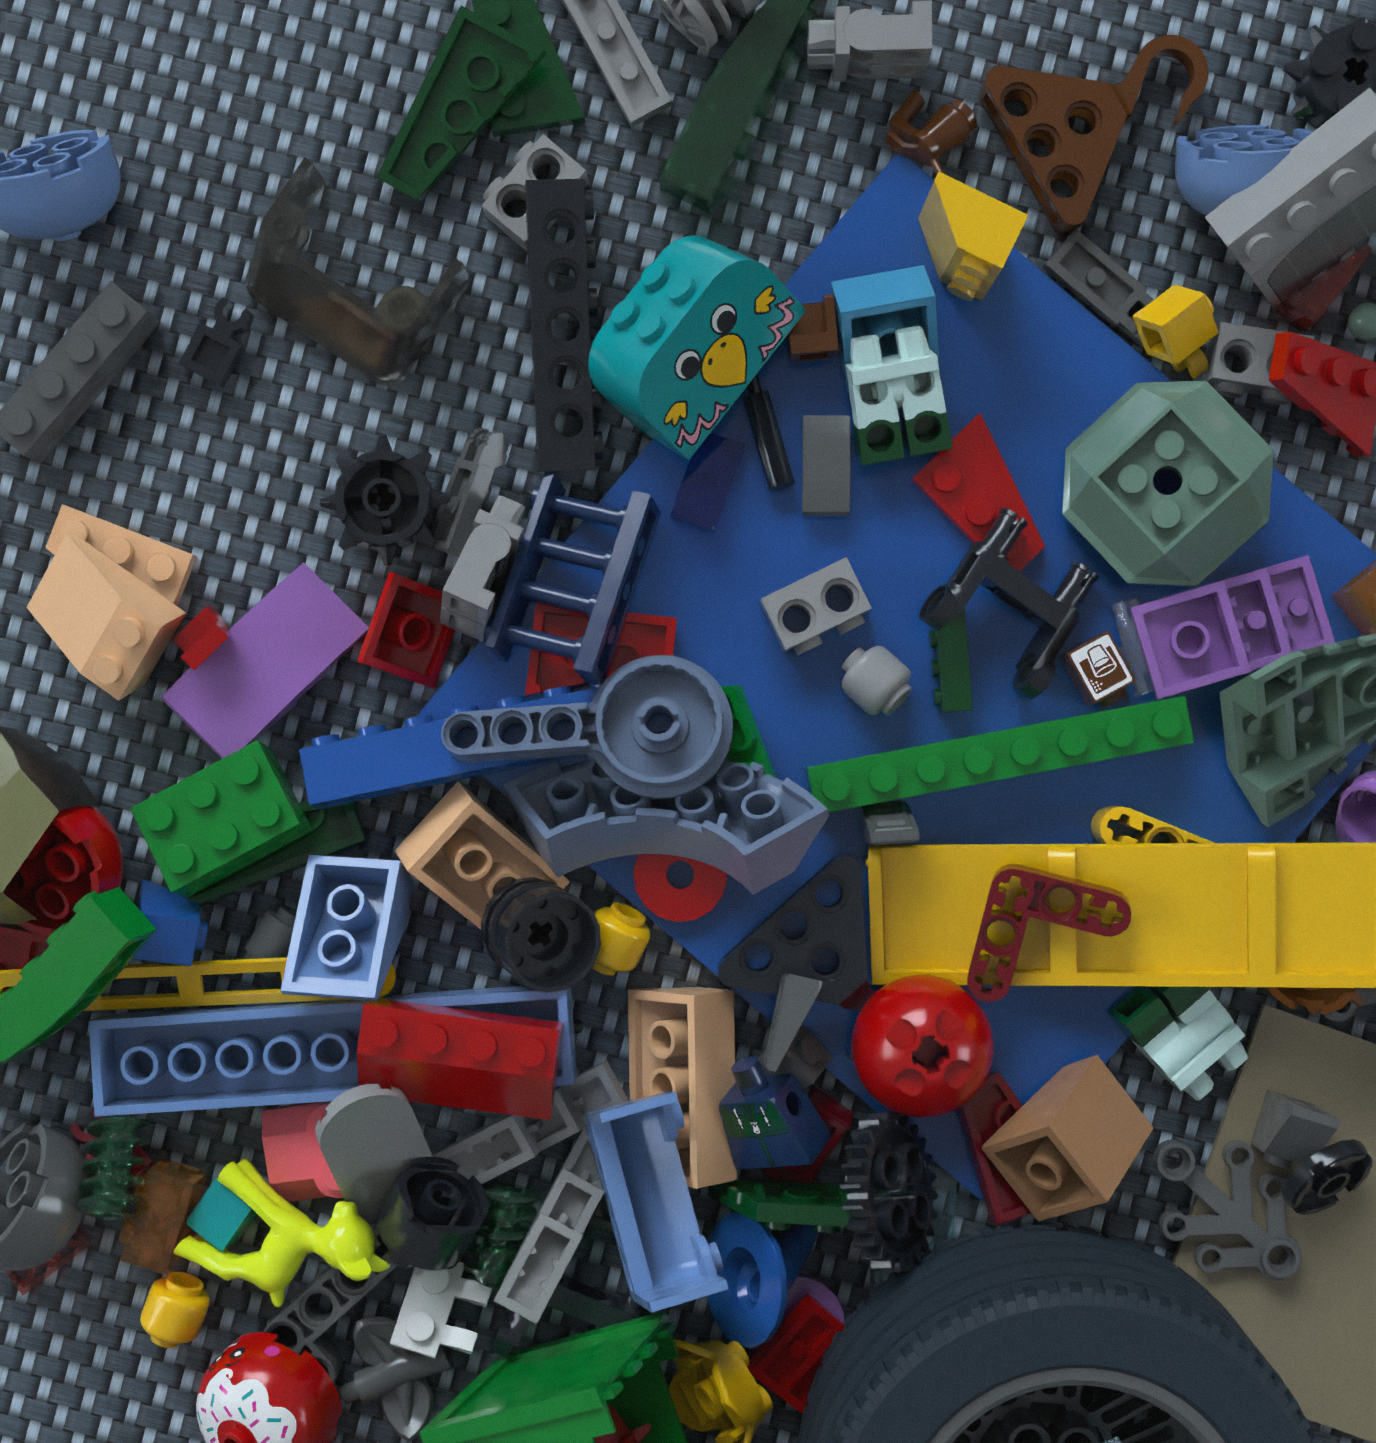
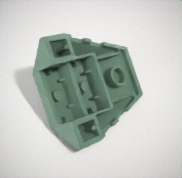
M1376 633L1288 653L1220 692L1227 766L1261 823L1269 828L1309 803L1316 796L1311 789L1330 771L1335 775L1340 774L1348 766L1347 762L1343 759L1362 741L1371 745L1376 740Z

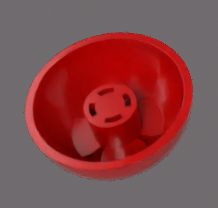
M912 975L888 983L869 998L856 1019L852 1033L851 1050L857 1075L874 1099L896 1113L915 1118H931L946 1115L961 1108L978 1093L991 1069L994 1041L991 1025L984 1010L968 991L945 978L932 975ZM938 1051L942 1052L939 1054V1057L937 1058V1060L934 1061L933 1064L932 1060L935 1059V1057L938 1054ZM912 1056H914L918 1061H921L922 1063L917 1062L914 1058L912 1059Z

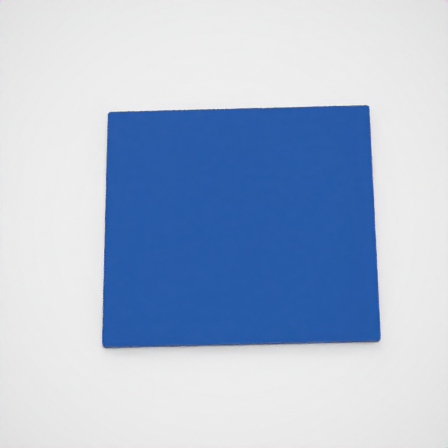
M899 154L891 159L784 286L801 304L822 302L823 295L832 294L831 281L924 265L936 295L939 370L951 440L981 413L1045 544V547L1020 573L1050 595L1055 593L1069 571L1072 562H1079L1089 567L1090 571L1087 574L1090 575L1094 571L1099 576L1098 581L1094 583L1077 610L1080 614L1078 617L1079 622L1053 661L1056 671L1048 687L1034 699H1029L1013 687L1014 677L1018 671L1015 666L1039 628L990 591L979 585L965 607L973 710L939 713V707L934 706L933 689H938L937 677H932L931 660H935V648H930L929 630H933V628L919 619V613L928 596L937 587L948 582L966 554V551L973 543L911 481L940 451L910 456L904 449L905 458L862 466L855 452L852 408L849 391H847L839 350L835 359L789 363L787 338L785 337L757 373L762 391L769 390L791 473L795 481L791 486L780 490H768L769 487L744 402V397L749 395L746 387L690 460L652 439L598 503L621 509L624 505L628 506L633 491L652 496L661 514L628 612L677 618L673 656L686 659L702 667L720 686H742L776 777L782 781L787 777L808 792L804 769L807 766L1160 700L1156 698L1129 608L1309 555L1335 642L1376 633V553L1274 467L1272 470L1268 526L1259 529L1196 587L1127 584L1062 515L1065 451L1076 438L1136 383L1172 381L1014 247L1001 272L982 301L975 297L972 301H967L950 293L947 290L948 284L939 280L918 219L934 179L908 157H902ZM898 408L900 428L902 429L901 419H900V412H899V408ZM803 415H850L849 517L802 516ZM1163 470L1154 476L1153 485L1159 493L1171 495L1180 489L1181 480L1175 472ZM583 520L564 543L607 552L609 549L614 548L618 531L616 527ZM847 557L872 608L862 614L865 623L842 635L839 634L835 627L819 635L823 644L797 656L794 648L783 652L759 603L760 599ZM550 559L538 573L535 583L592 596L595 592L599 593L604 576L600 570ZM832 587L827 590L825 601L831 610L843 612L850 607L851 597L844 588ZM528 601L520 624L521 627L533 629L536 602ZM791 607L783 613L782 621L787 630L793 633H800L807 629L809 618L803 609ZM1109 631L1136 681L1125 687L1128 694L1126 697L1110 706L1102 708L1099 702L1085 705L1059 655L1099 633ZM485 639L483 642L480 641L424 706L419 716L432 715L433 721L450 717V711L456 708L476 705L479 707V710L498 708L497 701L501 699L525 696L530 648L513 645L508 662L498 660L485 646ZM874 646H883L911 671L909 685L912 687L910 695L888 716L883 712L878 715L867 714L842 690V680L846 674L842 669V665L851 653L859 647L867 651ZM1257 669L1246 674L1161 698L1186 697L1194 739L1192 744L891 800L904 801L909 805L919 829L920 840L913 843L885 845L1100 844L1092 835V818L1098 810L1110 805L1131 808L1215 843H1293L1376 745V740L1371 745L1362 741L1343 759L1347 762L1348 766L1340 774L1335 775L1330 771L1311 789L1316 796L1309 803L1269 828L1261 823L1227 766L1220 700L1221 691L1259 670ZM590 683L571 687L572 692L590 689ZM544 694L525 696V701L542 699ZM579 755L482 776L507 796L503 784L558 761L561 767L588 761L589 757ZM861 806L828 812L829 817L795 871L753 895L740 882L727 874V882L722 898L710 912L696 920L682 922L667 920L658 917L644 906L635 890L633 874L638 854L614 857L588 864L593 871L718 976V962L730 949L831 858L841 853L848 854L854 857L861 866L868 984L874 991H878L885 986L872 985L868 867L865 864L866 859H868L869 845L871 844L865 842L862 837ZM1120 818L1119 820H1109L1107 828L1113 830V836L1120 834L1135 838L1139 832L1138 830L1122 826L1119 823ZM1159 832L1153 837L1151 843H1170V840L1164 832ZM676 861L668 867L666 876L671 885L683 888L693 881L694 870L687 862ZM831 879L820 882L815 889L816 901L822 905L835 903L841 893L838 882ZM796 911L786 913L780 920V931L789 937L798 936L805 929L806 920L804 915ZM760 943L749 946L744 953L745 963L752 968L764 967L771 957L770 949ZM829 947L817 949L812 955V967L820 972L831 970L837 962V953ZM959 985L963 987L966 991H968L975 998V996L970 992L968 985ZM982 985V987L991 989L992 985ZM1010 986L1007 995L1001 1000L983 1002L975 998L984 1010L993 1033L994 1054L990 1072L1001 1073L1023 1106L1063 1066L1094 1055H1098L1103 1063L1106 1064L1128 1038L1127 1034L1109 1015L1108 1011L1137 986ZM1142 986V987H1144L1145 989H1147L1148 991H1150L1151 993H1153L1149 987H1147V986ZM731 987L772 1022L777 994ZM814 1001L802 1024L833 1056L825 1068L877 1113L894 1112L883 1106L869 1094L857 1075L853 1060L847 1059L845 1056L846 1052H852V1033L860 1011L844 1009L838 1004ZM1139 1004L1133 1007L1129 1012L1128 1017L1143 1004ZM938 1051L937 1056L935 1057V1059L932 1060L933 1064L934 1061L937 1060V1058L939 1057V1054L942 1052ZM958 1110L938 1117H909L910 1125H918L917 1138L926 1139L924 1153L932 1155L933 1161L979 1200L984 1201Z

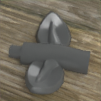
M381 1316L363 1318L356 1322L353 1338L356 1353L369 1366L355 1372L354 1381L339 1387L341 1398L345 1404L361 1399L364 1404H368L381 1397L382 1411L388 1424L400 1437L411 1442L418 1437L419 1432L428 1423L434 1407V1394L425 1377L454 1368L450 1348L440 1345L434 1359L392 1346L390 1341L397 1321Z

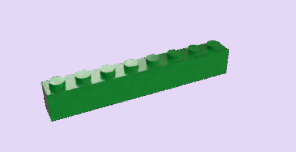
M1179 696L807 766L804 769L809 793L828 809V812L1192 744L1194 739L1186 697Z

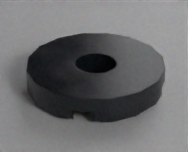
M1355 1139L1342 1140L1329 1145L1310 1156L1292 1172L1285 1181L1281 1191L1283 1199L1296 1213L1301 1215L1314 1214L1330 1208L1339 1201L1335 1194L1344 1188L1350 1193L1352 1190H1356L1367 1178L1373 1166L1372 1157L1367 1152L1365 1146Z

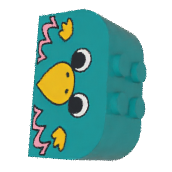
M685 236L669 244L655 261L645 268L641 279L626 298L613 309L611 317L600 329L592 343L588 360L589 376L595 389L635 428L687 460H690L807 310L764 264L705 237Z

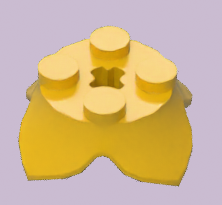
M674 1339L680 1356L673 1360L678 1362L676 1368L680 1370L673 1375L669 1392L680 1422L690 1429L700 1432L719 1430L720 1434L715 1438V1441L718 1443H751L758 1426L764 1421V1415L772 1410L773 1404L767 1391L756 1383L747 1368L749 1366V1358L744 1348L736 1341L726 1345L722 1341L713 1339L700 1343H690Z

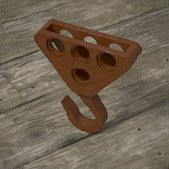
M1164 35L1149 41L1138 53L1124 81L1119 84L1000 65L992 67L987 72L979 90V99L1051 227L1058 235L1070 236L1085 221L1122 127L1133 112L1146 70L1151 61L1159 57H1172L1180 61L1188 72L1189 84L1187 90L1180 98L1171 126L1173 130L1179 124L1188 108L1200 97L1206 87L1209 72L1207 60L1201 49L1194 42L1178 35ZM1009 100L1020 102L1025 107L1026 115L1017 117L1009 114L1005 109L1004 103ZM1071 118L1084 120L1089 127V133H1075L1070 128L1068 120ZM1033 140L1043 142L1049 150V156H1034L1029 151L1027 143ZM1053 181L1067 183L1071 188L1072 197L1060 198L1056 196L1051 190L1050 183Z

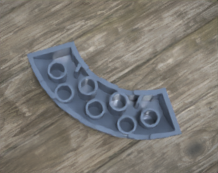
M590 757L588 761L561 767L558 761L530 771L503 784L504 790L534 847L557 877L585 865L609 858L636 854H666L686 857L714 866L732 876L754 895L795 871L829 817L828 809L789 778L786 777L782 781L769 774H763L764 766L752 762L748 766L747 764L729 761L727 757L716 774L704 785L688 794L668 799L646 798L626 791L614 783L604 773L598 763Z

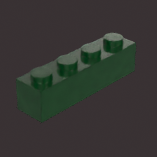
M964 608L960 616L955 614L951 621L942 629L937 631L934 629L929 630L930 648H935V660H931L932 677H937L938 689H933L934 706L939 707V713L973 710Z

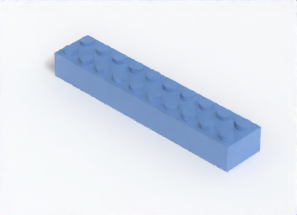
M527 986L394 994L380 997L382 999L564 1022L556 1086L573 1085L577 1078L571 987L566 990L548 993L531 989ZM368 1000L260 1003L111 1013L89 1020L94 1115L99 1117L332 1101L343 1092L359 1086L357 1047L363 1004Z

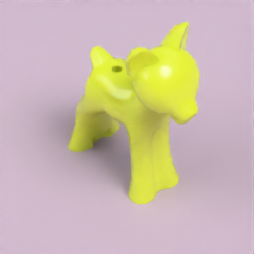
M248 1158L242 1159L237 1164L235 1162L228 1163L222 1169L217 1180L241 1198L271 1227L261 1249L245 1254L233 1253L227 1249L221 1252L198 1234L194 1238L189 1235L183 1239L173 1251V1254L201 1265L226 1281L241 1278L254 1284L261 1290L269 1293L275 1307H280L283 1304L285 1288L294 1279L306 1255L309 1253H316L331 1267L339 1269L346 1277L355 1281L369 1278L371 1271L382 1272L390 1267V1264L374 1254L375 1235L372 1227L358 1214L356 1203L337 1202L331 1219L325 1226L321 1227L281 1197L261 1176Z

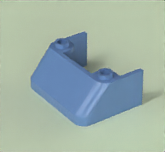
M663 1092L584 1113L589 1141L602 1190L605 1191L604 1198L625 1278L633 1300L648 1311L656 1312L728 1290L727 1280L717 1275V1272L723 1271V1263L717 1244L715 1242L707 1243L704 1235L700 1234L675 1140L678 1139V1129L684 1127V1118L676 1092Z

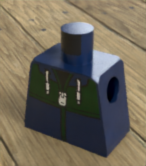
M754 1056L746 1057L736 1062L731 1068L736 1083L719 1103L720 1116L736 1170L811 1165L831 1138V1134L798 1079L790 1073L765 1076L758 1058Z

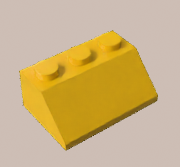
M938 172L918 219L939 280L948 284L947 290L967 301H972L974 297L982 301L1001 272L1028 214Z

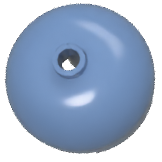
M1238 125L1196 130V140L1189 142L1188 136H1179L1176 139L1175 176L1178 189L1192 208L1207 216L1232 195L1249 188L1261 180L1290 153L1294 146L1313 131L1297 128L1293 130V137L1286 136L1285 131L1269 129V125Z
M96 130L68 131L29 140L31 145L10 152L8 158L5 157L3 151H0V229L15 237L32 240L54 238L55 241H66L78 237L82 233L81 230L98 222L111 210L119 195L121 174L109 135L98 138ZM48 149H52L53 155H49Z

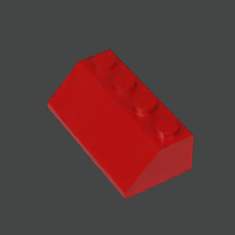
M378 998L377 1001H367L363 1004L357 1047L359 1086L380 1084L381 1089L392 1090L391 1086L403 1091L408 1101L551 1120L564 1022Z

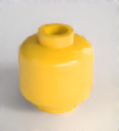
M614 902L611 907H601L594 913L600 926L601 947L595 965L592 968L608 976H614L616 971H632L638 965L651 936L649 927L645 924L646 917L640 911L624 903Z
M171 1272L167 1277L154 1281L140 1316L141 1325L151 1335L150 1339L153 1343L164 1348H174L178 1344L188 1343L197 1338L210 1305L209 1295L203 1288L204 1284L199 1278L184 1272Z

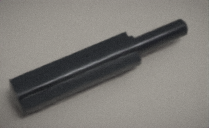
M756 374L747 386L749 395L744 397V402L769 487L768 490H780L791 486L795 481L793 480L769 390L762 391L758 374Z

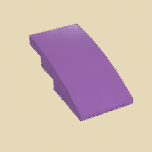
M1309 555L1129 608L1157 699L1263 668L1291 652L1335 643Z
M303 562L229 629L230 636L195 671L190 667L162 696V700L223 759L259 739L296 706L298 699L331 671L337 660L366 636L369 627Z

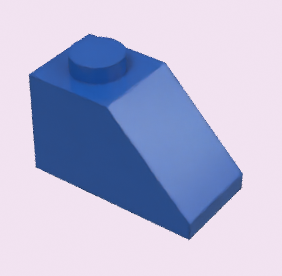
M142 880L137 907L157 930L136 953L133 959L192 966L194 950L203 951L208 927V922L200 921L199 904L183 896L171 893L169 889L152 881Z

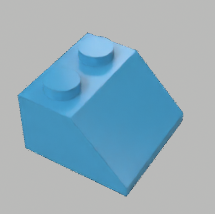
M924 265L831 281L838 346L847 391H849L845 364L851 363V339L855 337L876 334L879 337L881 357L898 354L895 331L901 328L920 326L924 331L929 349L937 355L939 365L936 295Z

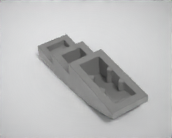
M606 1059L578 1074L573 1085L556 1086L551 1120L504 1114L442 1149L434 1156L453 1161L460 1165L457 1172L468 1180L473 1175L483 1184L536 1157L540 1151L581 1131L586 1125L584 1113L628 1102L629 1100Z
M586 1126L580 1131L494 1298V1301L535 1324L538 1323L605 1192L602 1190Z

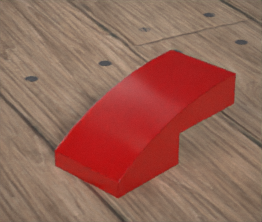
M210 604L172 640L185 652L181 658L195 671L230 636V631L219 612Z

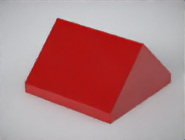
M389 572L357 662L434 688L455 632L454 629L440 623L442 592L396 573Z

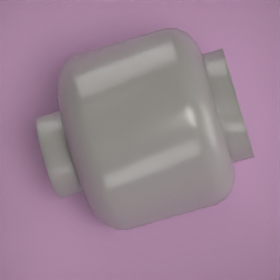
M874 646L867 651L859 647L851 653L842 665V669L846 672L841 685L843 692L869 715H878L882 712L886 716L892 714L912 691V687L909 685L911 671L883 646Z

